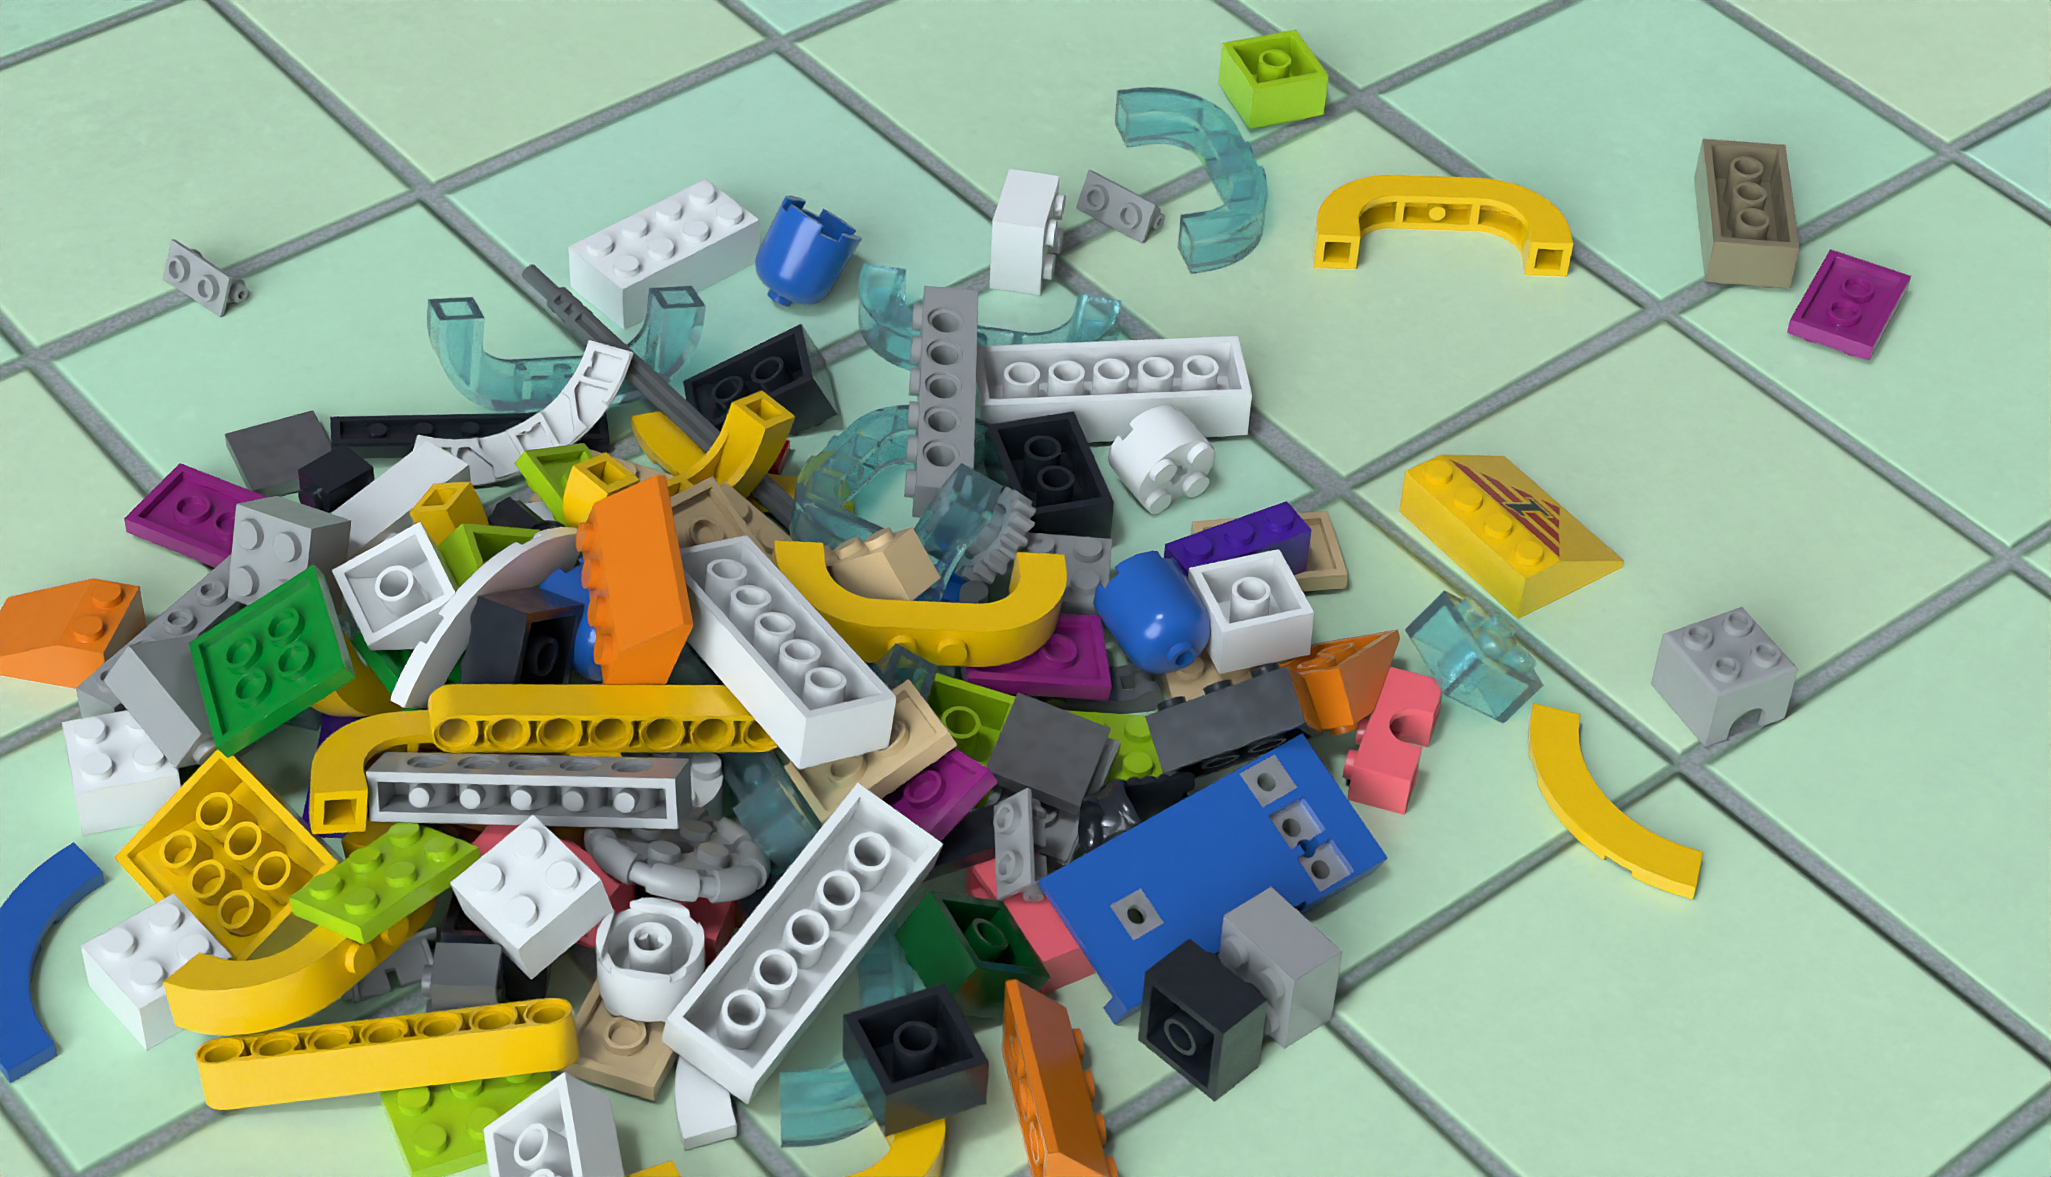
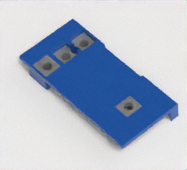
M1300 734L1040 879L1038 885L1112 995V998L1103 1008L1113 1024L1116 1025L1141 1010L1145 971L1189 938L1206 952H1212L1215 955L1219 953L1223 917L1228 912L1272 887L1294 908L1298 907L1296 910L1303 915L1374 873L1388 857L1304 735ZM1128 909L1139 910L1144 917L1143 923L1135 924L1131 922L1127 916Z

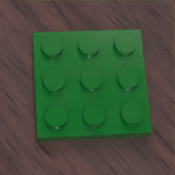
M314 564L188 643L215 747L227 758L356 678L326 577Z

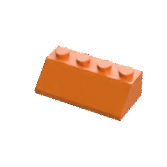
M655 475L595 502L586 522L579 524L576 533V549L578 552H582L584 560L581 578L582 586L584 589H588L590 597L588 624L589 626H594L596 634L594 661L595 664L601 665L604 685H666L693 628V619L666 476Z
M1018 980L1006 981L1001 1050L1031 1176L1117 1177L1113 1156L1105 1157L1102 1148L1106 1144V1128L1101 1112L1093 1113L1091 1105L1095 1101L1091 1070L1083 1071L1080 1060L1084 1059V1044L1080 1028L1072 1029L1066 1007Z

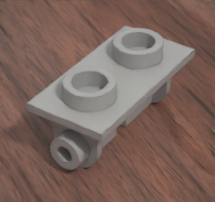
M1088 170L1076 206L1078 210L1140 243L1145 242L1148 230L1152 228L1157 230L1163 225L1165 215L1161 213L1157 204L1092 170Z
M171 239L163 274L165 281L219 317H224L226 304L241 303L246 299L248 289L242 279L238 277L233 278L204 259L198 250L189 249L177 240Z
M1026 788L994 805L995 874L998 901H1003L1019 892L1023 893V899L1028 902H1038L1044 899V892L1038 885V882L1047 876L1046 856L1034 853V849L1041 850L1046 847V810L1040 806L1039 800L1032 799L1030 788Z
M433 927L423 931L420 929L417 933H414L409 940L342 995V1001L353 999L354 1003H358L391 992L386 973L394 970L401 988L422 982L424 964H433L435 950H430L435 948L436 928Z

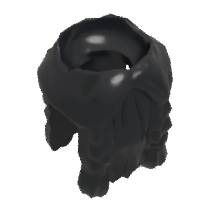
M1177 772L1171 776L1167 774H1160L1158 777L1147 775L1142 778L1131 777L1128 780L1115 778L1109 783L1102 785L1098 792L1084 797V802L1080 806L1078 844L1087 854L1189 797L1187 792L1195 788L1194 774L1190 772Z

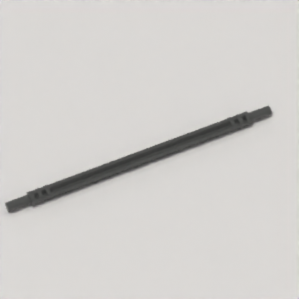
M534 264L527 266L522 273V278L547 300V307L553 313H556L564 323H567L571 330L580 335L587 343L591 340L633 352L625 378L707 453L718 438L720 431L593 315V312L584 306L577 297L573 296L566 287H558ZM767 474L750 493L801 542L823 543L824 546L829 545L831 550H834L842 543Z

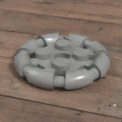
M692 806V810L678 829L586 827L584 830L585 847L588 853L592 855L594 862L601 869L627 885L635 882L645 886L647 893L669 899L695 902L698 897L708 898L712 903L741 899L751 895L756 889L761 888L767 881L771 871L769 854L755 835L726 817H723L720 821L708 817L707 810Z

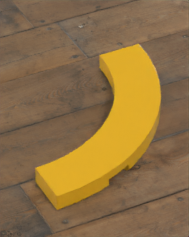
M661 411L631 416L632 431L647 457L653 463H658L671 475L677 476L687 471L706 454ZM767 473L775 483L814 519L830 520L853 517V503L842 475L791 477ZM751 494L746 497V500L764 515L766 512H769Z
M1533 703L1528 727L1529 759L1532 760L1538 777V788L1560 822L1594 854L1603 860L1609 857L1619 865L1631 870V876L1635 879L1666 892L1693 899L1703 851L1667 840L1647 830L1619 810L1604 795L1586 767L1579 743L1581 714Z

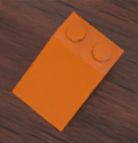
M92 578L8 597L0 610V675L76 689L77 686L147 627L140 586Z
M1398 629L1314 643L1311 645L1310 655L1288 659L1280 664V667L1288 666L1305 678L1322 730L1329 729L1330 735L1349 733L1358 729V722L1375 710L1400 641Z

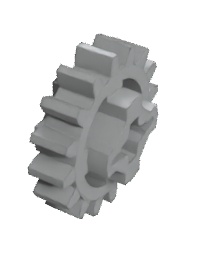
M1006 487L1002 493L995 491L989 503L983 500L976 506L975 512L970 515L968 523L960 528L957 538L959 544L953 549V552L958 554L952 561V565L956 567L955 574L966 581H980L991 584L997 572L1003 575L1010 569L1012 562L1015 561L1016 553L1027 546L1030 536L1028 531L1034 526V522L1030 520L1036 512V509L1031 506L1032 501L1015 489L1012 490Z

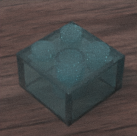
M1444 590L1405 629L1444 695L1504 724L1544 686L1533 669L1536 666L1535 659L1512 636L1516 630L1511 622L1499 612L1490 614L1484 611L1470 597L1461 599Z

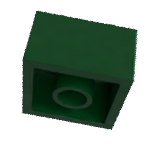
M929 890L894 934L906 954L907 963L917 972L925 987L929 988L945 983L962 1015L1003 1019L1006 981L1018 980L1039 992L1051 978L1003 901Z

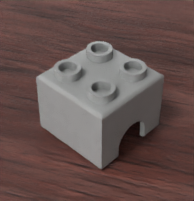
M1740 607L1663 634L1651 685L1699 741L1707 747L1727 740L1733 723L1749 710L1761 709L1758 722L1761 727L1784 719L1798 668L1747 611Z

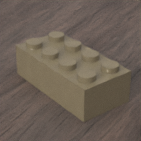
M1702 138L1694 175L1705 282H1716L1724 285H1755L1764 288H1790L1800 247L1786 146L1781 144Z

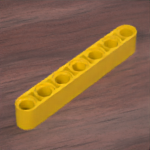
M451 684L436 689L430 695L427 703L433 742L441 750L452 753L766 752L778 747L775 741L726 685Z
M561 998L536 999L225 1036L205 1042L195 1052L206 1104L210 1108L217 1110L555 1071L573 1065L580 1056L572 1005L567 1000Z

